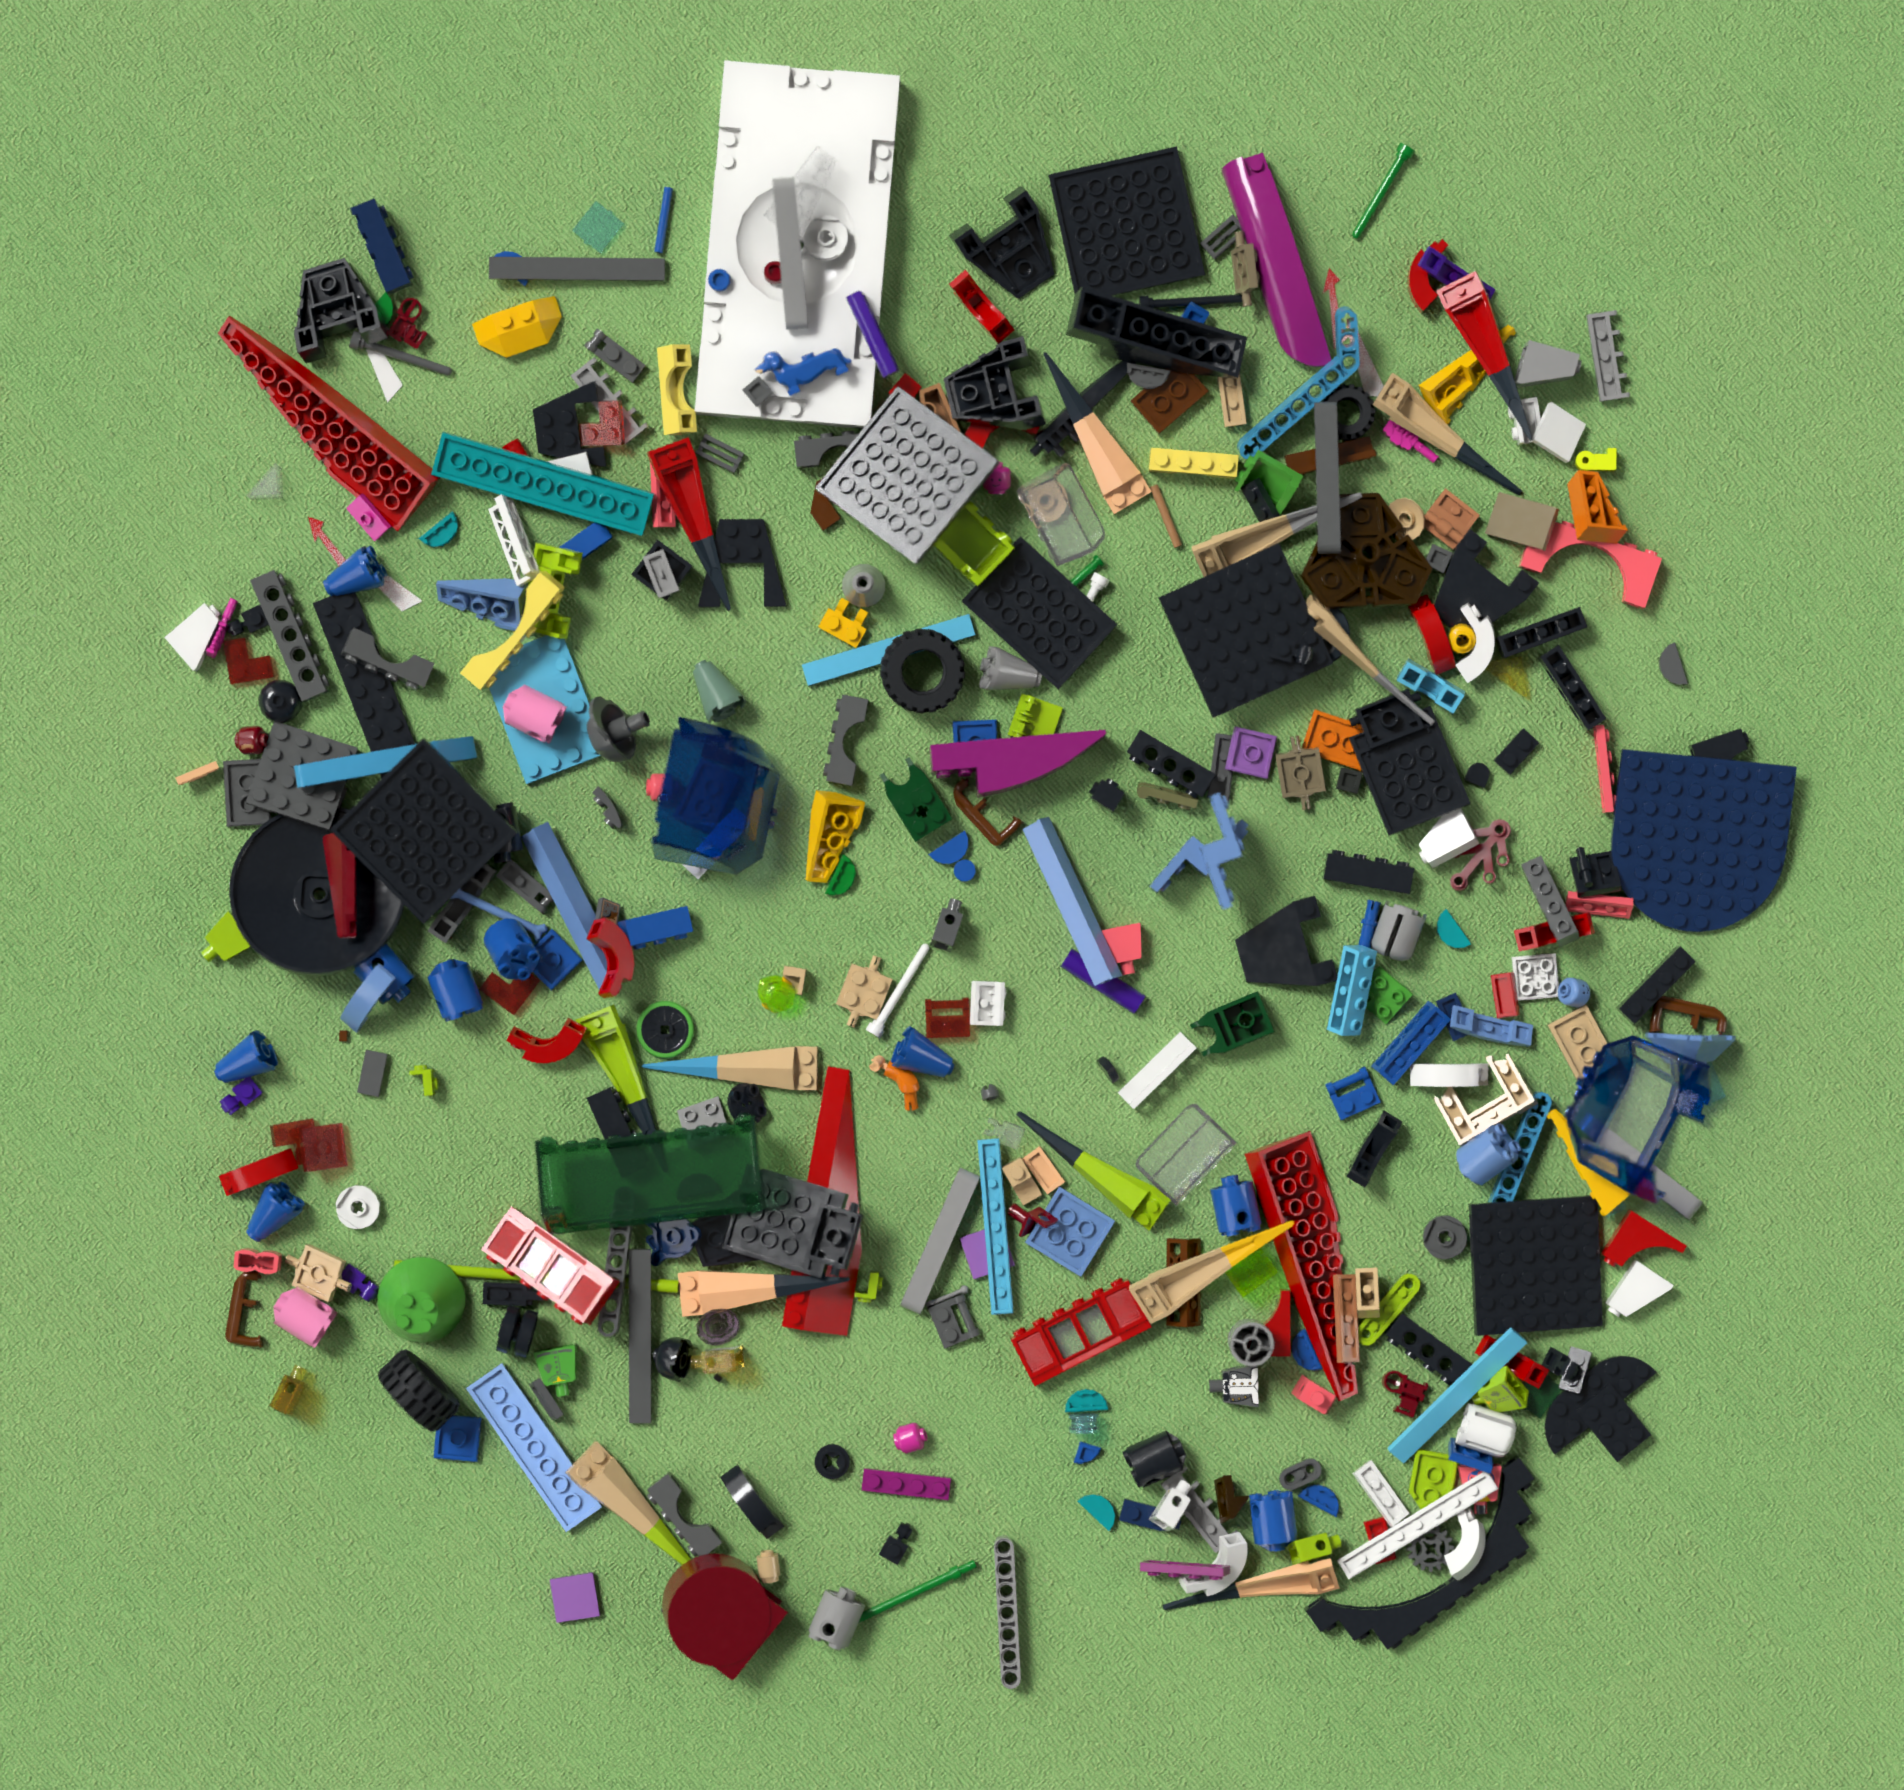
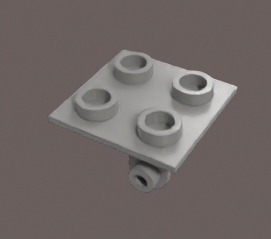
M718 1096L677 1110L689 1149L730 1135V1129Z

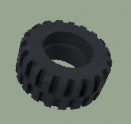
M922 628L913 631L908 630L901 636L893 639L890 646H887L885 649L884 657L881 659L880 670L882 684L891 699L905 710L922 714L924 712H936V710L948 706L949 702L954 701L957 693L962 689L963 678H965L964 660L956 645L942 633ZM920 650L930 651L937 655L943 666V675L939 684L928 691L913 690L905 683L902 676V667L906 658Z
M407 1349L400 1350L379 1370L378 1379L384 1386V1389L419 1425H422L423 1428L428 1429V1431H438L459 1410V1401L450 1388L423 1360Z

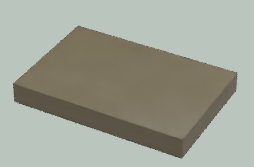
M1499 492L1485 534L1545 551L1559 509Z

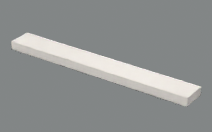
M1482 1472L1337 1561L1347 1578L1350 1579L1499 1488L1489 1473Z

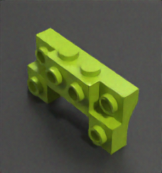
M535 543L534 557L540 572L547 571L562 585L565 573L579 574L582 552L568 548H559L545 543ZM560 601L556 605L553 603L548 609L550 613L543 621H538L535 625L537 628L536 633L558 639H567L571 617L558 614Z

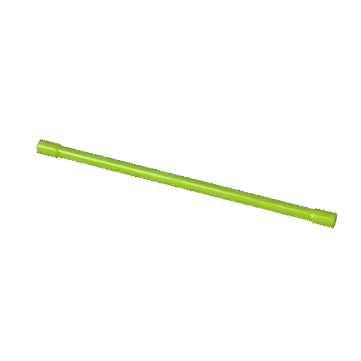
M395 1260L394 1266L403 1260ZM448 1265L456 1276L515 1281L522 1279L516 1274L514 1277L509 1275L501 1268ZM523 1270L532 1278H535L539 1272ZM548 1272L542 1282L566 1284L572 1274ZM626 1278V1289H629V1278ZM651 1279V1290L678 1293V1280Z

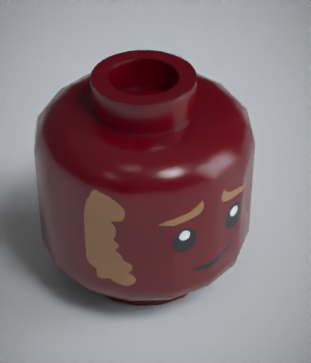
M244 726L235 735V746L243 754H262L265 747L268 746L267 740L269 736L261 726Z

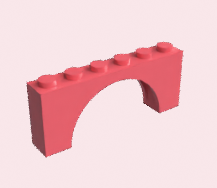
M1562 521V524L1555 522L1545 551L1529 546L1524 548L1518 567L1537 574L1542 572L1549 558L1564 547L1589 545L1604 551L1615 561L1621 572L1624 584L1622 603L1640 609L1646 607L1662 558L1657 557V552L1648 549L1642 552L1636 549V545L1624 542V545L1619 543L1577 540L1574 524Z

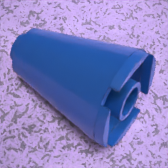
M909 1026L902 1033V1036H905V1038L901 1042H897L891 1058L893 1067L942 1078L952 1073L954 1063H952L953 1058L915 1028Z
M255 1030L245 1037L215 1065L214 1073L217 1079L229 1083L275 1070V1066L278 1065L277 1056L272 1045L265 1043L264 1039H266V1036L260 1031Z

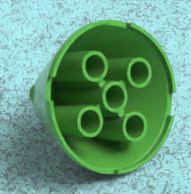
M412 1257L395 1265L384 1276L378 1290V1309L384 1323L397 1336L412 1342H432L445 1337L458 1325L465 1309V1291L462 1282L445 1263L430 1257Z

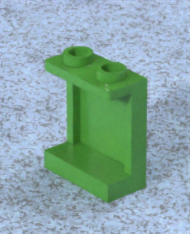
M1258 450L1254 457L1251 455L1248 457L1243 466L1247 469L1246 471L1241 470L1235 479L1238 484L1234 490L1238 492L1241 486L1260 478L1272 502L1276 505L1278 513L1281 515L1304 476Z

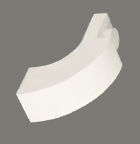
M1470 1507L1457 1514L1462 1528V1537L1459 1545L1451 1553L1444 1555L1451 1576L1456 1580L1464 1578L1477 1566L1485 1548L1484 1526L1478 1519H1475Z

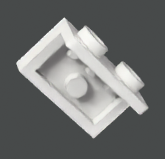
M1537 397L1521 400L1532 437L1541 420ZM1508 407L1509 419H1513L1514 427L1511 428L1513 441L1517 440V445L1533 443L1527 437Z
M972 981L970 1025L1003 1026L1006 1015L1004 1010V999L1006 998L1004 982Z

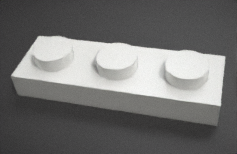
M1369 1460L1352 1473L1390 1527H1393L1410 1514L1372 1460Z

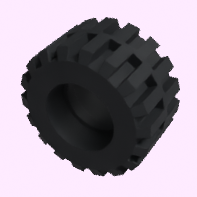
M1353 384L1340 385L1322 400V402H1337V404L1342 400H1350L1359 408L1360 416L1356 423L1343 425L1337 421L1338 440L1350 441L1358 439L1369 430L1374 422V401L1369 397L1370 394L1363 391V388L1360 386L1355 387Z

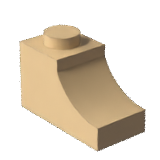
M1021 1156L1002 1166V1170L1023 1205L1042 1195Z

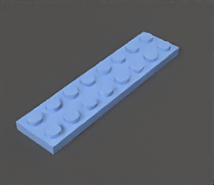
M503 1363L466 1388L566 1532L602 1508L600 1502L580 1489L565 1473L573 1465L572 1461Z

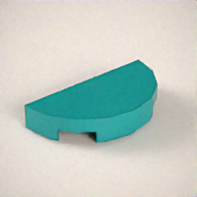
M452 511L418 539L432 547H441L450 543L456 536L458 522L454 512Z
M1445 909L1439 915L1437 921V933L1440 939L1446 945L1454 948H1464L1471 945L1448 910Z
M1092 1389L1076 1391L1069 1397L1065 1406V1413L1108 1410L1104 1397Z
M1091 1494L1084 1495L1077 1500L1097 1521L1110 1531L1114 1524L1115 1513L1108 1499L1101 1495Z

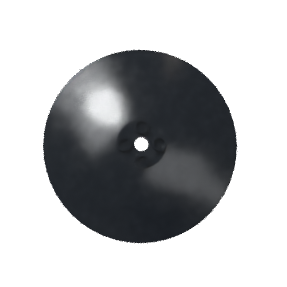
M342 807L337 809L331 828L350 810ZM278 814L261 825L248 838L234 862L230 878L229 897L232 914L241 935L259 956L274 966L288 972L309 976H323L344 972L357 967L373 957L389 941L398 927L405 905L357 858L356 938H339L323 845V836L332 832ZM317 890H323L326 895L323 899L317 900L313 896Z

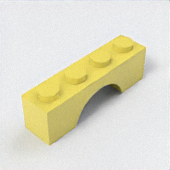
M672 344L658 347L657 355L664 435H685L697 432L695 410L687 404L683 392L685 375L692 367L690 344Z
M1151 448L1148 472L1187 473L1236 479L1239 455Z

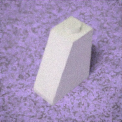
M204 603L164 637L195 672L200 669L206 656V649L210 646L212 637L215 635L218 622H221V619L218 617L220 612L213 604L208 606V604Z
M1462 808L1441 816L1419 845L1422 851L1419 854L1425 864L1429 863L1434 868L1479 844Z
M1634 1259L1605 1303L1610 1306L1608 1310L1619 1317L1622 1314L1627 1317L1671 1290L1674 1285Z

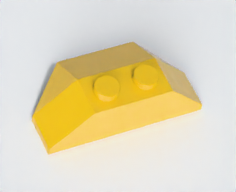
M551 296L532 300L491 314L473 323L472 326L480 346L508 358L548 344L562 315L556 297Z

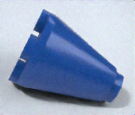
M364 546L358 549L329 574L327 579L323 581L326 592L330 596H339L383 586L387 571L382 564L379 565L374 548L372 546Z
M280 1181L278 1184L269 1183L264 1188L246 1230L248 1236L254 1241L260 1242L262 1239L267 1238L302 1212V1208L305 1205L304 1201L294 1196L289 1191V1186L284 1182Z

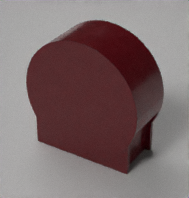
M725 1554L701 1555L684 1563L669 1579L662 1599L663 1618L677 1648L689 1659L703 1665L713 1666L732 1681L788 1613L780 1606L782 1600L761 1585L755 1572L746 1563Z

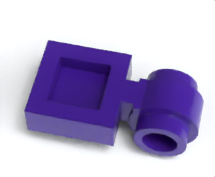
M251 1077L245 1078L232 1089L236 1096L232 1097L228 1094L220 1101V1107L225 1113L228 1112L229 1115H232L241 1108L238 1105L240 1101L244 1106H247L260 1096L263 1091Z
M348 1263L342 1272L341 1279L352 1283L350 1292L355 1294L359 1288L361 1291L359 1296L368 1302L374 1300L378 1295L379 1286L370 1280L368 1283H363L367 1275Z

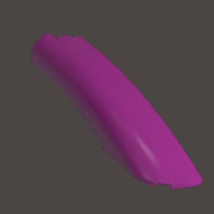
M1260 153L1244 159L1243 157L1236 158L1227 163L1221 172L1241 230L1244 231L1246 244H1253L1257 252L1255 265L1256 271H1258L1260 276L1259 286L1276 338L1281 348L1290 358L1304 363L1306 366L1324 367L1331 361L1330 353L1306 274L1264 154Z

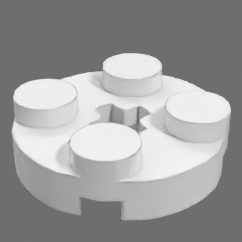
M823 215L815 218L814 221L808 224L804 232V244L808 253L819 260L827 261L840 257L848 243L847 229L833 216ZM824 233H828V236L832 237V240H829L828 243H823V240H820Z
M354 1185L342 1191L336 1201L337 1216L349 1228L362 1229L368 1227L375 1222L379 1215L380 1200L372 1189L363 1185ZM354 1202H362L363 1212L358 1211L355 1213L353 1211L355 1207L352 1204Z

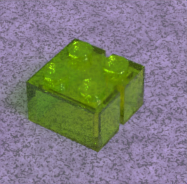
M1261 1247L1225 1272L1242 1298L1278 1273L1266 1255L1261 1257L1264 1254Z

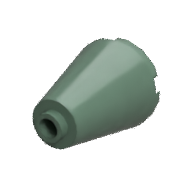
M703 660L694 666V679L706 719L709 723H711L712 719L714 723L722 721L735 714L734 709L736 707H744L746 704L745 697L711 661L706 662V660Z

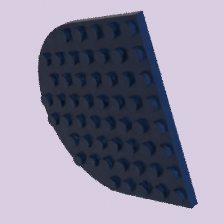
M1622 749L1610 847L1614 867L1617 866L1621 887L1627 897L1633 898V904L1651 919L1665 926L1683 931L1702 932L1724 928L1744 919L1755 911L1770 895L1784 865L1797 767Z

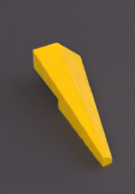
M1510 325L1499 330L1503 344L1510 335L1514 336L1516 333L1515 329ZM1470 350L1419 384V388L1426 403L1448 425L1451 421L1449 417L1456 408L1460 409L1463 403L1461 401L1469 391L1473 392L1486 374V371L1473 351Z
M1557 1109L1549 1111L1547 1117L1553 1120L1558 1129L1556 1134L1559 1138H1563L1568 1147L1566 1152L1581 1179L1586 1180L1592 1191L1590 1193L1592 1199H1596L1600 1205L1601 1210L1599 1212L1602 1216L1607 1215L1630 1195L1638 1181Z

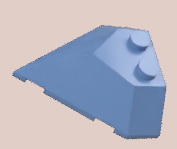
M1645 1032L1646 1039L1665 1059L1672 1060V1064L1685 1065V1061H1694L1693 1065H1707V1061H1714L1736 1040V1036L1679 1035Z

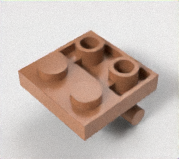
M1445 488L1425 513L1424 529L1453 550L1480 515Z

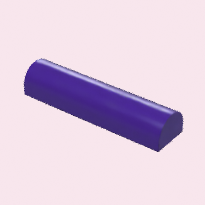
M857 291L847 296L846 300L882 377L886 378L899 372L900 369L864 292Z
M1074 949L1070 950L1060 966L1133 1014L1145 998L1144 994L1119 978H1114L1104 984L1101 983L1094 986L1080 953Z

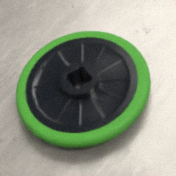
M659 1001L651 1004L641 1013L637 1022V1037L641 1046L648 1053L659 1058H671L681 1054L687 1049L693 1038L694 1025L692 1018L685 1008L675 1002ZM662 1025L669 1026V1034L661 1033Z

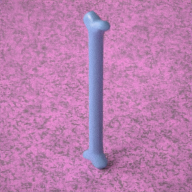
M461 889L450 898L461 899L501 919H516L522 923L527 931L532 932L536 941L541 940L542 933L548 930L546 924L535 925Z

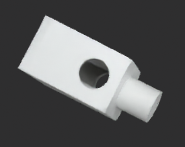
M1180 1480L1176 1488L1168 1489L1148 1520L1165 1531L1174 1529L1191 1500L1187 1497V1494L1192 1486ZM1172 1499L1176 1500V1506L1172 1504Z

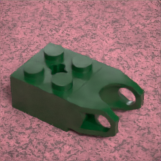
M908 757L905 761L909 766L910 778L905 784L896 785L892 783L884 773L879 776L885 784L888 799L916 842L951 821L952 817L925 773L916 767L910 757ZM919 806L923 808L926 806L928 808L926 812L927 817L922 818V816L918 817L916 815Z
M1258 991L1211 1010L1200 1020L1190 1024L1192 1029L1209 1026L1216 1033V1041L1207 1050L1202 1052L1203 1057L1213 1053H1226L1275 1033V1029ZM1244 1014L1252 1017L1249 1026L1241 1024Z

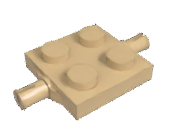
M873 955L869 967H860L851 963L836 1001L837 1005L851 1012L846 1025H851V1027L855 1028L859 1016H868L877 1020L893 980L877 971L882 958Z
M311 1244L305 1245L303 1254L299 1259L287 1255L285 1263L295 1267V1277L292 1286H298L307 1293L326 1302L333 1301L338 1287L346 1292L351 1290L352 1283L341 1279L346 1263L345 1260Z

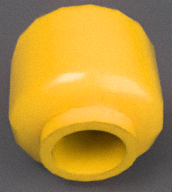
M1457 624L1450 629L1448 640L1451 649L1457 653L1464 654L1470 652L1475 647L1476 634L1471 626Z

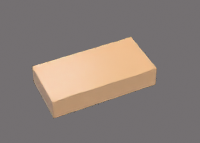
M1040 1146L1022 1158L1047 1194L1065 1182Z

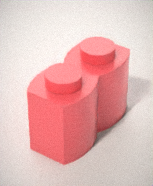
M252 1248L240 1249L235 1252L233 1268L242 1272L256 1270L263 1274H273L281 1270L282 1254L272 1250L259 1252Z

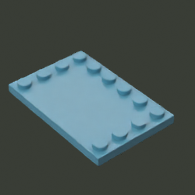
M548 635L523 644V648L516 655L512 654L508 659L510 661L508 667L503 672L499 671L495 676L497 678L496 682L489 688L526 784L600 756L593 748L588 736L587 722L590 718V704L565 639H558ZM525 684L563 703L567 707L560 725H557L555 729V734L550 744L543 743L505 724L503 705L510 692Z

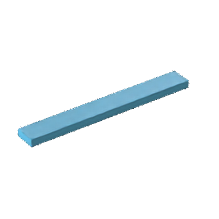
M969 614L922 628L942 633L952 642L975 635ZM901 635L803 664L802 668L808 686L881 664V659L884 657L887 646H890L893 642L892 640ZM925 650L916 651V652H914V653H912V654H915V653H918V652H922V651H925Z
M999 1138L977 1140L991 1315L1013 1313L1000 1141Z
M1510 1327L1388 1447L1389 1452L1402 1463H1405L1527 1344V1341Z

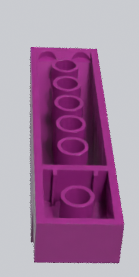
M1106 729L933 744L929 748L931 776L936 775L937 779L949 778L950 774L958 773V777L971 776V773L975 772L977 798L1000 794L1041 780L1064 768L1104 739Z

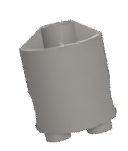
M1256 1319L1239 1320L1232 1326L1228 1334V1346L1232 1355L1238 1362L1246 1366L1263 1364L1270 1358L1273 1352L1274 1341L1271 1332L1262 1322ZM1249 1339H1252L1250 1348H1247Z
M843 1586L840 1587L839 1592L825 1589L809 1627V1637L816 1641H821V1639L828 1641V1646L836 1650L848 1647L865 1608L863 1603L854 1599L857 1593ZM830 1624L835 1627L834 1633L830 1629Z

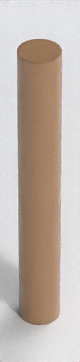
M1158 484L1150 487V490L1174 548L1182 546Z

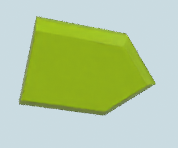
M1418 1449L1415 1452L1408 1492L1420 1509H1423L1454 1489L1458 1463L1449 1460V1455L1446 1453Z

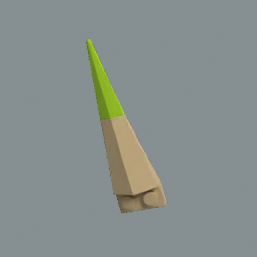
M594 1441L565 1472L580 1489L647 1537L681 1565L691 1560L616 1459L598 1441Z

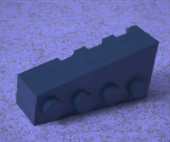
M375 198L350 208L352 215L358 221L357 226L363 239L366 241V247L372 260L375 262L374 266L386 293L389 295L411 286L412 282L410 279L414 277L410 267L404 266L402 259L405 258L401 246L397 247L394 239L397 238V235L392 225L388 227L385 219L389 216L384 205L380 206Z

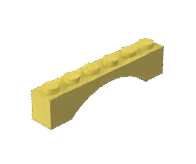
M547 571L539 572L526 589L524 614L513 635L495 650L473 656L460 674L479 690L486 687L490 688L497 680L495 677L499 671L503 672L510 664L508 659L512 654L516 655L523 648V640L526 637L530 638L537 630L535 625L538 621H543L549 615L550 611L548 609L553 603L556 605L563 597L561 592L565 587Z

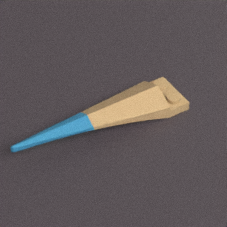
M793 1046L642 1065L643 1068L789 1090H818V1046Z

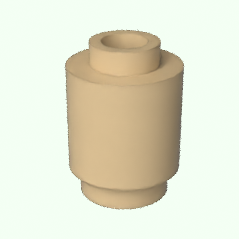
M773 1550L761 1551L760 1555L756 1556L759 1578H761L762 1583L779 1581L781 1574L778 1554L773 1553Z

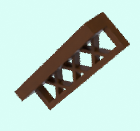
M1370 436L1338 443L1339 466L1376 457ZM1315 449L1284 456L1286 466L1303 475L1316 472Z
M1167 1238V1267L1201 1255V1238ZM1174 1243H1180V1254L1178 1256L1174 1252ZM1201 1291L1177 1309L1180 1312V1322L1174 1321L1173 1312L1166 1316V1326H1201Z

